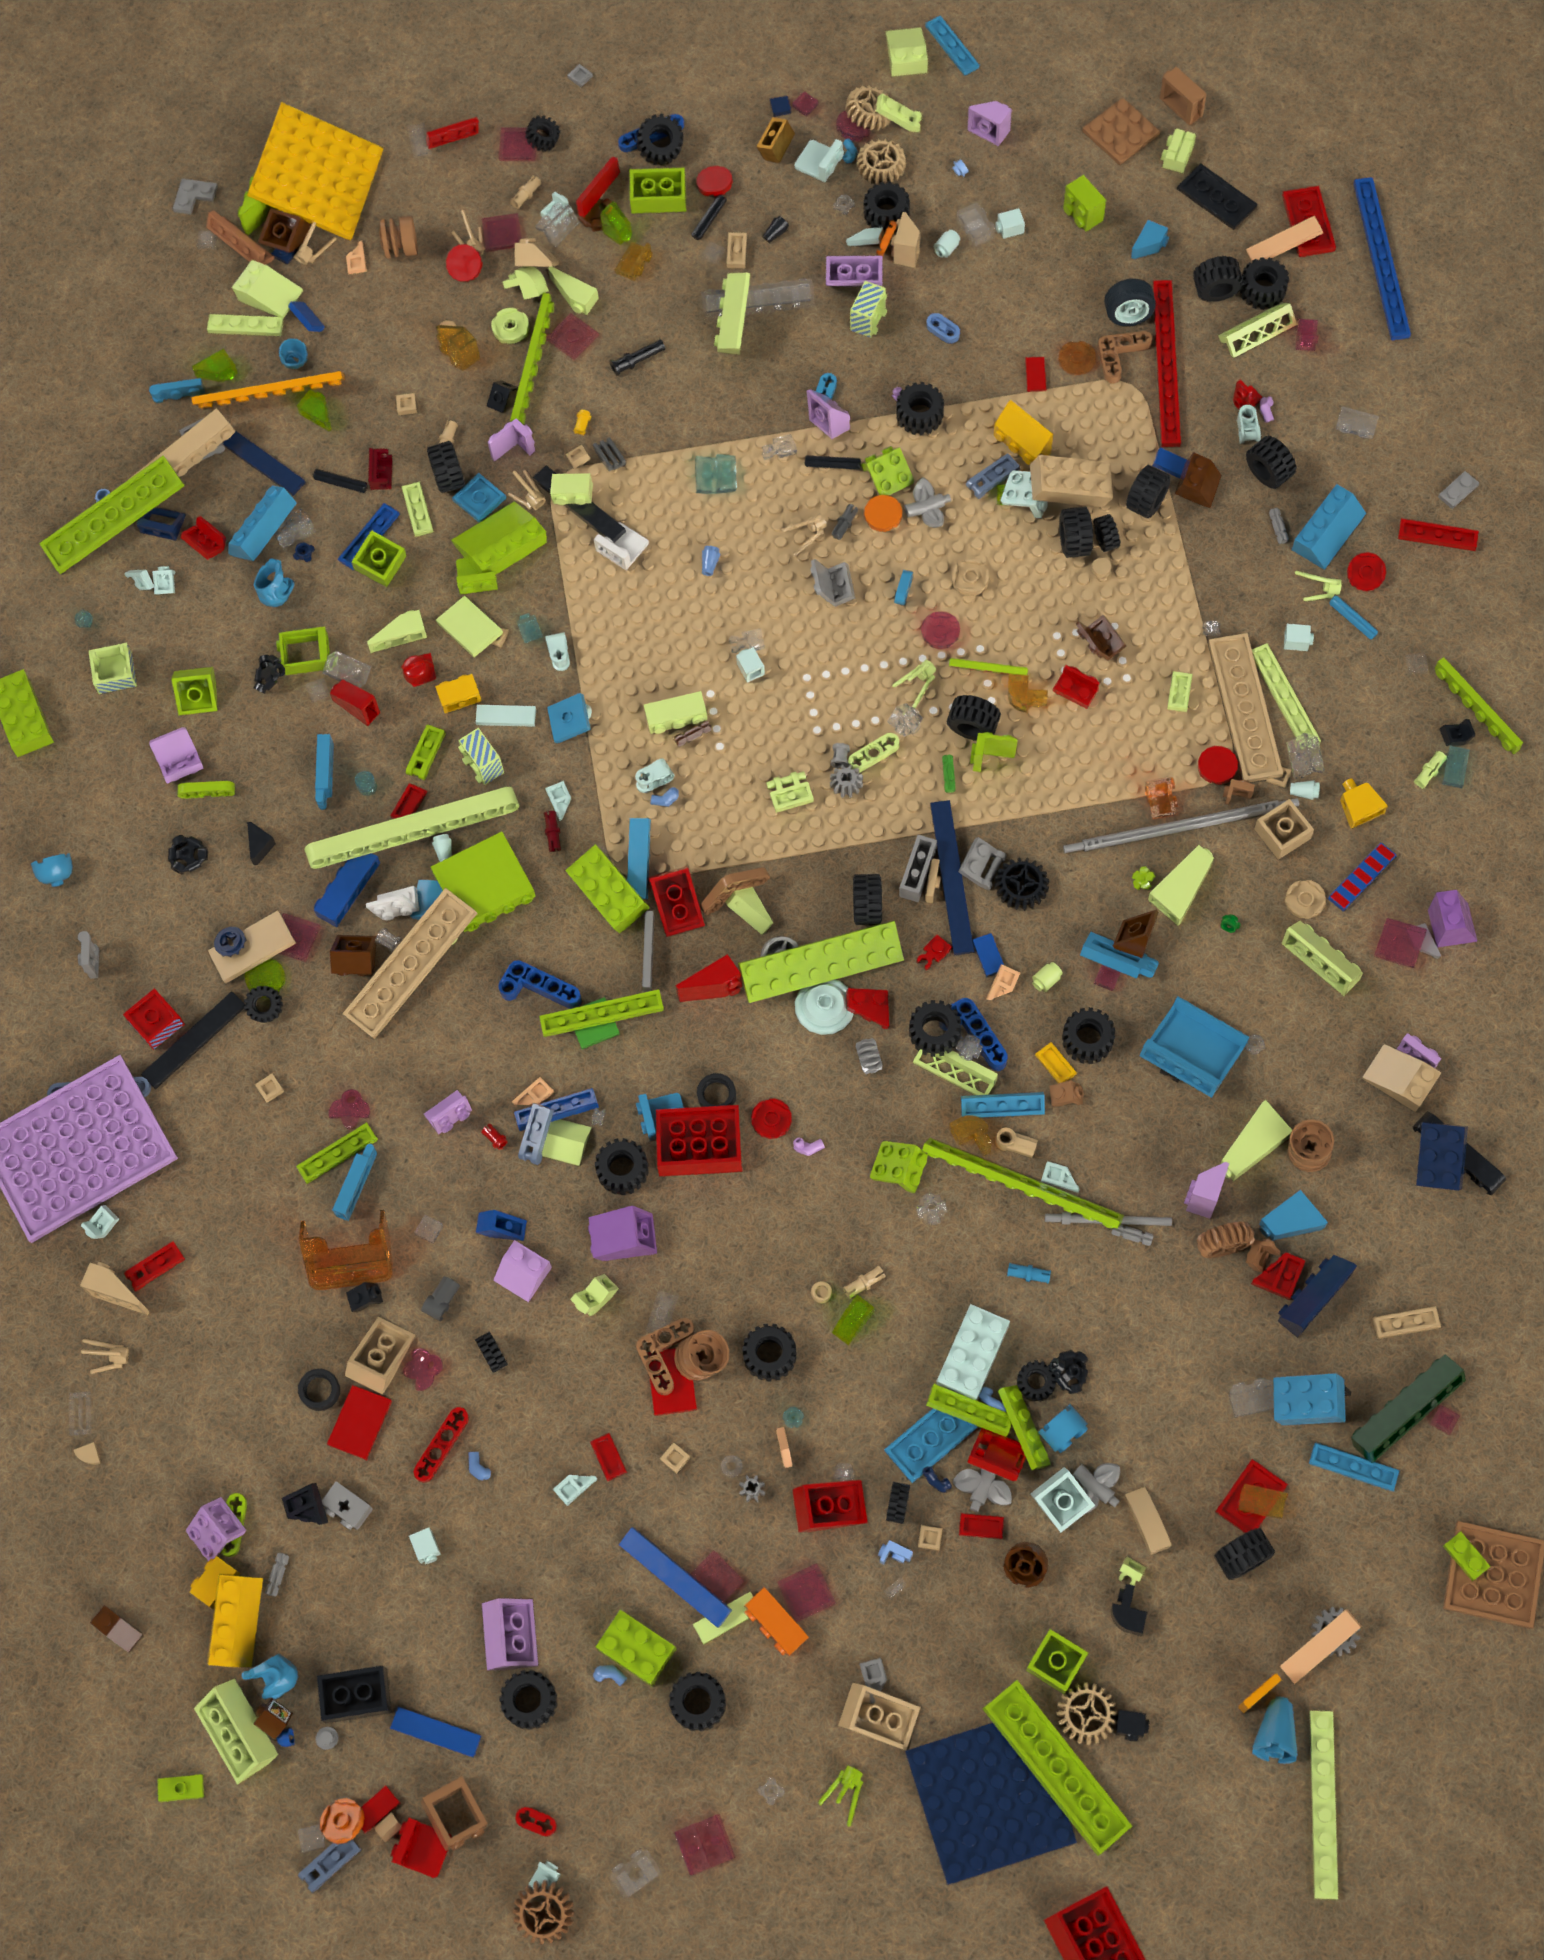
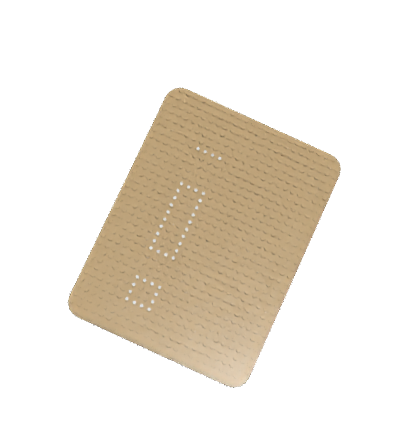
M1106 380L1050 388L1046 389V391L1026 392L944 406V416L941 425H938L936 430L932 429V433L927 434V432H924V435H920V433L913 435L912 431L906 432L904 427L901 428L897 415L893 414L850 421V429L833 439L818 427L626 458V465L612 471H608L602 462L580 466L566 472L565 474L590 473L593 482L592 502L615 521L621 522L649 541L647 547L631 566L625 570L596 551L594 539L599 534L564 505L553 504L551 497L552 517L580 689L584 695L585 703L592 709V715L589 719L591 730L587 732L606 848L610 860L623 875L628 876L630 818L651 819L649 877L686 866H688L689 872L692 874L934 833L930 808L931 802L950 800L954 828L958 829L1200 788L1212 784V782H1206L1199 774L1198 759L1201 753L1212 746H1223L1233 752V743L1170 490L1168 489L1156 513L1148 519L1126 508L1127 496L1134 480L1145 466L1153 465L1159 449L1149 406L1143 394L1133 385L1123 381L1108 383ZM1010 400L1053 434L1050 456L1110 462L1113 498L1104 507L1048 502L1047 509L1044 511L1042 518H1035L1030 507L1002 504L1001 498L1008 478L988 491L982 498H976L972 489L969 490L966 486V482L1007 453L1020 466L1019 471L1031 472L1030 465L1026 464L1021 456L1011 452L1005 443L999 442L993 435L994 424ZM929 409L917 410L915 412H925ZM887 447H900L914 478L912 485L889 495L901 504L902 520L896 528L890 529V531L880 532L872 529L865 521L864 511L866 504L873 497L879 496L869 471H863L862 466L860 469L806 467L805 456L860 458L862 464L866 462L865 458L873 454L876 457L883 454L882 450ZM923 477L931 483L935 495L941 493L942 496L949 494L951 497L950 502L945 503L944 507L939 508L944 514V523L941 527L933 528L927 526L923 522L922 515L910 518L906 515L904 505L916 502L913 490L917 482ZM982 482L978 483L980 487L984 485ZM848 504L854 505L852 510L857 507L858 513L853 518L851 527L847 528L842 539H834L831 533L838 523V517L842 516ZM1087 507L1091 515L1092 528L1095 518L1111 514L1119 531L1120 547L1103 552L1098 545L1094 533L1095 529L1093 528V549L1091 555L1066 558L1060 542L1059 517L1061 510ZM821 514L827 524V527L823 529L824 534L818 536L802 552L794 557L793 553L810 539L815 532H810L807 525L782 532V528L806 521ZM705 546H714L720 549L719 553L721 555L712 576L702 574V550H704ZM1100 557L1108 559L1112 565L1110 574L1104 578L1096 577L1092 573V563ZM816 559L827 569L846 562L849 565L855 599L835 607L823 597L817 595L814 589L815 579L810 571L812 567L811 560ZM964 559L980 560L990 572L988 587L978 595H963L952 584V570L957 563L959 564ZM903 570L913 572V578L904 606L895 604V595ZM1102 615L1106 616L1127 646L1109 661L1103 657L1099 658L1089 650L1087 640H1083L1076 630L1079 628L1076 626V623L1078 621L1088 627ZM754 647L764 665L765 675L747 683L737 665L736 655L744 649ZM955 658L1026 667L1028 675L1024 677L949 667V660ZM925 660H929L936 667V672L933 674L935 679L928 686L917 707L913 709L912 706L927 679L921 680L916 676L911 681L907 679L895 688L892 685L914 670L918 665H921ZM1065 665L1076 667L1081 673L1087 676L1091 675L1100 682L1099 691L1088 709L1053 692V687L1062 675ZM1173 671L1193 674L1187 712L1167 709ZM699 691L702 692L707 711V721L711 725L710 732L702 733V736L690 742L686 741V744L680 747L675 743L674 737L680 733L684 734L683 732L695 726L694 724L686 725L681 729H669L660 734H650L644 704ZM957 696H977L991 702L1000 710L1001 717L994 735H1010L1018 739L1015 758L983 754L981 772L973 771L974 764L970 763L972 743L976 744L977 741L956 734L949 728L946 722L953 701ZM887 733H894L899 737V748L896 752L859 773L863 775V787L859 788L858 795L853 792L851 798L848 794H845L842 798L841 792L835 795L834 788L830 787V775L834 774L835 767L831 766V760L834 756L832 749L834 744L844 743L849 745L848 761L850 755ZM888 740L887 745L890 744L891 746H894V741L890 742ZM871 749L868 754L871 757H877L879 751ZM944 755L953 756L956 787L953 793L945 792L942 762ZM658 759H665L675 775L673 780L649 793L640 792L636 787L637 781L635 776L637 771ZM854 760V765L857 764L858 766H860L861 761L857 762L856 760ZM804 771L806 779L801 780L800 783L808 781L814 802L776 813L770 797V792L776 791V788L768 790L766 782L772 781L773 778L778 776L782 778L789 776L792 772L800 773ZM793 783L783 785L782 787L786 788L793 786ZM671 787L678 789L679 797L669 807L651 805L652 795L663 796Z

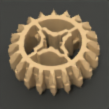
M862 85L861 88L856 87L854 91H851L846 101V112L848 118L852 119L851 123L856 122L857 127L869 128L870 131L873 129L878 131L880 128L884 129L886 125H889L891 120L876 112L877 98L883 93V90L879 91L876 87L871 88L870 85L865 88Z
M878 138L877 142L871 140L870 144L865 143L864 148H860L857 156V167L860 175H863L864 180L868 179L869 183L875 180L877 185L879 182H884V184H886V181L893 182V179L898 181L899 175L902 176L903 170L906 168V156L903 149H900L899 144L894 145L893 140L887 142L886 138L884 141H880Z
M1087 1682L1083 1685L1084 1690H1081L1080 1685L1076 1684V1692L1071 1688L1067 1689L1070 1697L1064 1694L1061 1696L1066 1704L1058 1703V1707L1064 1709V1711L1057 1712V1716L1064 1717L1058 1724L1067 1725L1062 1732L1065 1734L1070 1730L1072 1732L1069 1736L1070 1740L1075 1735L1079 1736L1078 1744H1081L1083 1738H1086V1745H1090L1091 1738L1097 1744L1099 1743L1098 1735L1105 1740L1107 1735L1104 1730L1109 1733L1113 1732L1112 1727L1108 1724L1116 1725L1117 1723L1111 1716H1117L1118 1712L1110 1711V1708L1115 1707L1116 1703L1111 1702L1108 1704L1107 1701L1112 1697L1111 1694L1104 1698L1102 1694L1105 1689L1102 1687L1099 1693L1096 1692L1097 1684H1093L1091 1690L1088 1689ZM1088 1695L1084 1706L1070 1705L1075 1698ZM1095 1698L1102 1703L1105 1709V1716L1095 1710ZM1090 1703L1089 1709H1091L1090 1713L1093 1712V1716H1090L1084 1724L1085 1718H1083L1084 1714L1082 1715L1081 1711H1085ZM1069 1712L1080 1718L1079 1729L1072 1724ZM1100 1721L1104 1723L1098 1730L1086 1732L1089 1722Z

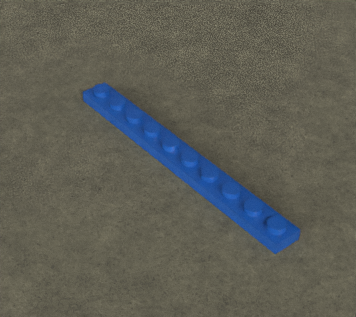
M1373 177L1355 179L1353 185L1390 339L1410 338V328Z

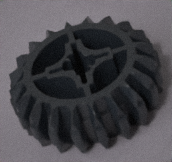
M1019 857L1017 862L1011 859L1009 864H1003V869L999 868V875L995 877L997 882L995 883V889L998 890L997 896H1002V903L1008 900V908L1015 904V909L1018 910L1019 905H1022V909L1025 911L1029 904V907L1033 909L1035 906L1034 902L1040 905L1041 899L1046 898L1045 892L1049 891L1047 886L1049 878H1046L1047 872L1042 871V865L1036 867V860L1029 863L1028 857L1025 859V862ZM1021 871L1019 875H1011L1014 872ZM1027 873L1032 874L1038 882H1035L1034 879L1029 878ZM1024 877L1025 883L1024 886H1022V889L1020 890L1019 884L1020 881H1022V878ZM1006 885H1010L1009 887L1014 888L1017 894L1012 893ZM1025 892H1033L1030 895L1023 896Z

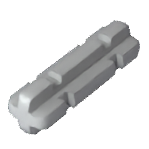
M1271 509L1269 515L1270 519L1273 520L1272 525L1275 534L1278 536L1277 541L1279 544H1285L1288 542L1289 537L1287 532H1285L1286 528L1283 518L1280 516V509Z
M1121 1224L1118 1229H1112V1235L1118 1237L1121 1235L1125 1239L1138 1243L1141 1241L1142 1244L1150 1246L1153 1240V1234L1147 1232L1144 1234L1141 1230L1128 1226L1125 1228Z
M278 1553L276 1556V1564L273 1565L268 1580L270 1583L267 1584L265 1589L267 1595L277 1596L278 1585L281 1584L286 1569L284 1566L287 1565L289 1556L286 1554Z

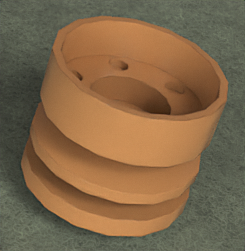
M412 215L400 217L399 226L395 225L393 218L389 219L390 227L387 226L386 219L380 220V242L386 259L392 257L391 250L394 251L395 257L398 258L399 249L403 248L405 256L418 255L417 238Z
M1304 1120L1297 1124L1291 1131L1288 1146L1289 1159L1293 1165L1306 1172H1315L1326 1167L1331 1160L1334 1145L1333 1132L1326 1124L1318 1120ZM1307 1146L1314 1148V1151L1311 1152L1310 1149H1307Z
M702 1330L679 1343L675 1350L674 1360L681 1375L689 1380L700 1381L725 1368L729 1361L730 1351L722 1335L716 1331Z

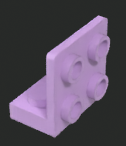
M456 1090L425 1112L424 1116L436 1132L440 1134L441 1132L446 1133L453 1128L452 1124L458 1120L463 1121L468 1118L469 1112L472 1109L468 1099L465 1096L462 1097L458 1090Z
M222 1497L200 1508L187 1527L186 1532L200 1549L202 1555L209 1561L216 1556L218 1557L225 1545L242 1536L246 1529Z

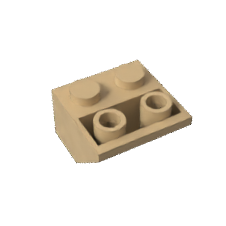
M903 212L901 219H897L895 230H897V233L892 236L891 246L893 247L891 256L894 257V264L915 268L920 253V231L908 214Z

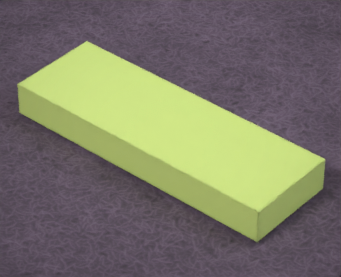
M420 482L401 486L415 537L434 532Z
M751 1592L728 1604L732 1611L720 1628H717L706 1618L693 1624L703 1644L708 1643L749 1619L744 1613L747 1610L744 1606L753 1598Z

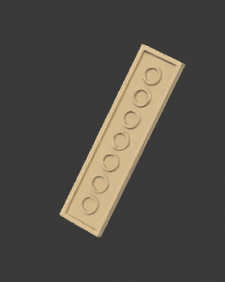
M1248 633L1209 639L1208 645L1242 780L1256 782L1282 777L1283 770Z
M445 888L347 1007L343 1015L375 1039L473 920L477 912Z

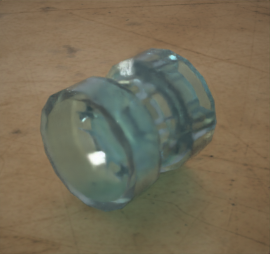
M361 771L356 775L355 784L360 794L371 796L376 792L377 783L372 773Z

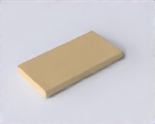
M277 910L243 930L247 941H245L244 948H241L239 954H234L232 957H223L215 950V947L208 950L222 980L226 984L291 947L296 942L281 913ZM227 939L229 945L233 946V941L231 939Z

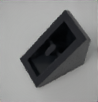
M247 822L250 859L253 865H258L276 843L271 835L254 823Z

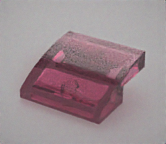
M720 1814L674 1832L690 1876L736 1858Z

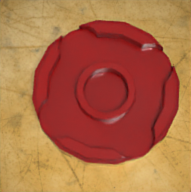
M721 166L705 168L696 178L699 192L705 196L714 195V197L727 193L731 189L733 182L731 172Z
M459 244L453 247L446 258V268L449 275L461 282L476 279L483 267L480 252L475 247L467 244Z
M1360 553L1348 564L1347 579L1357 590L1373 591L1380 587L1385 580L1387 573L1386 565L1374 553Z
M1223 746L1207 748L1198 759L1199 774L1209 783L1212 782L1217 785L1228 783L1234 778L1238 769V760L1235 754Z
M775 1098L763 1100L752 1111V1126L761 1137L777 1139L785 1135L790 1129L792 1113L788 1105L781 1100Z

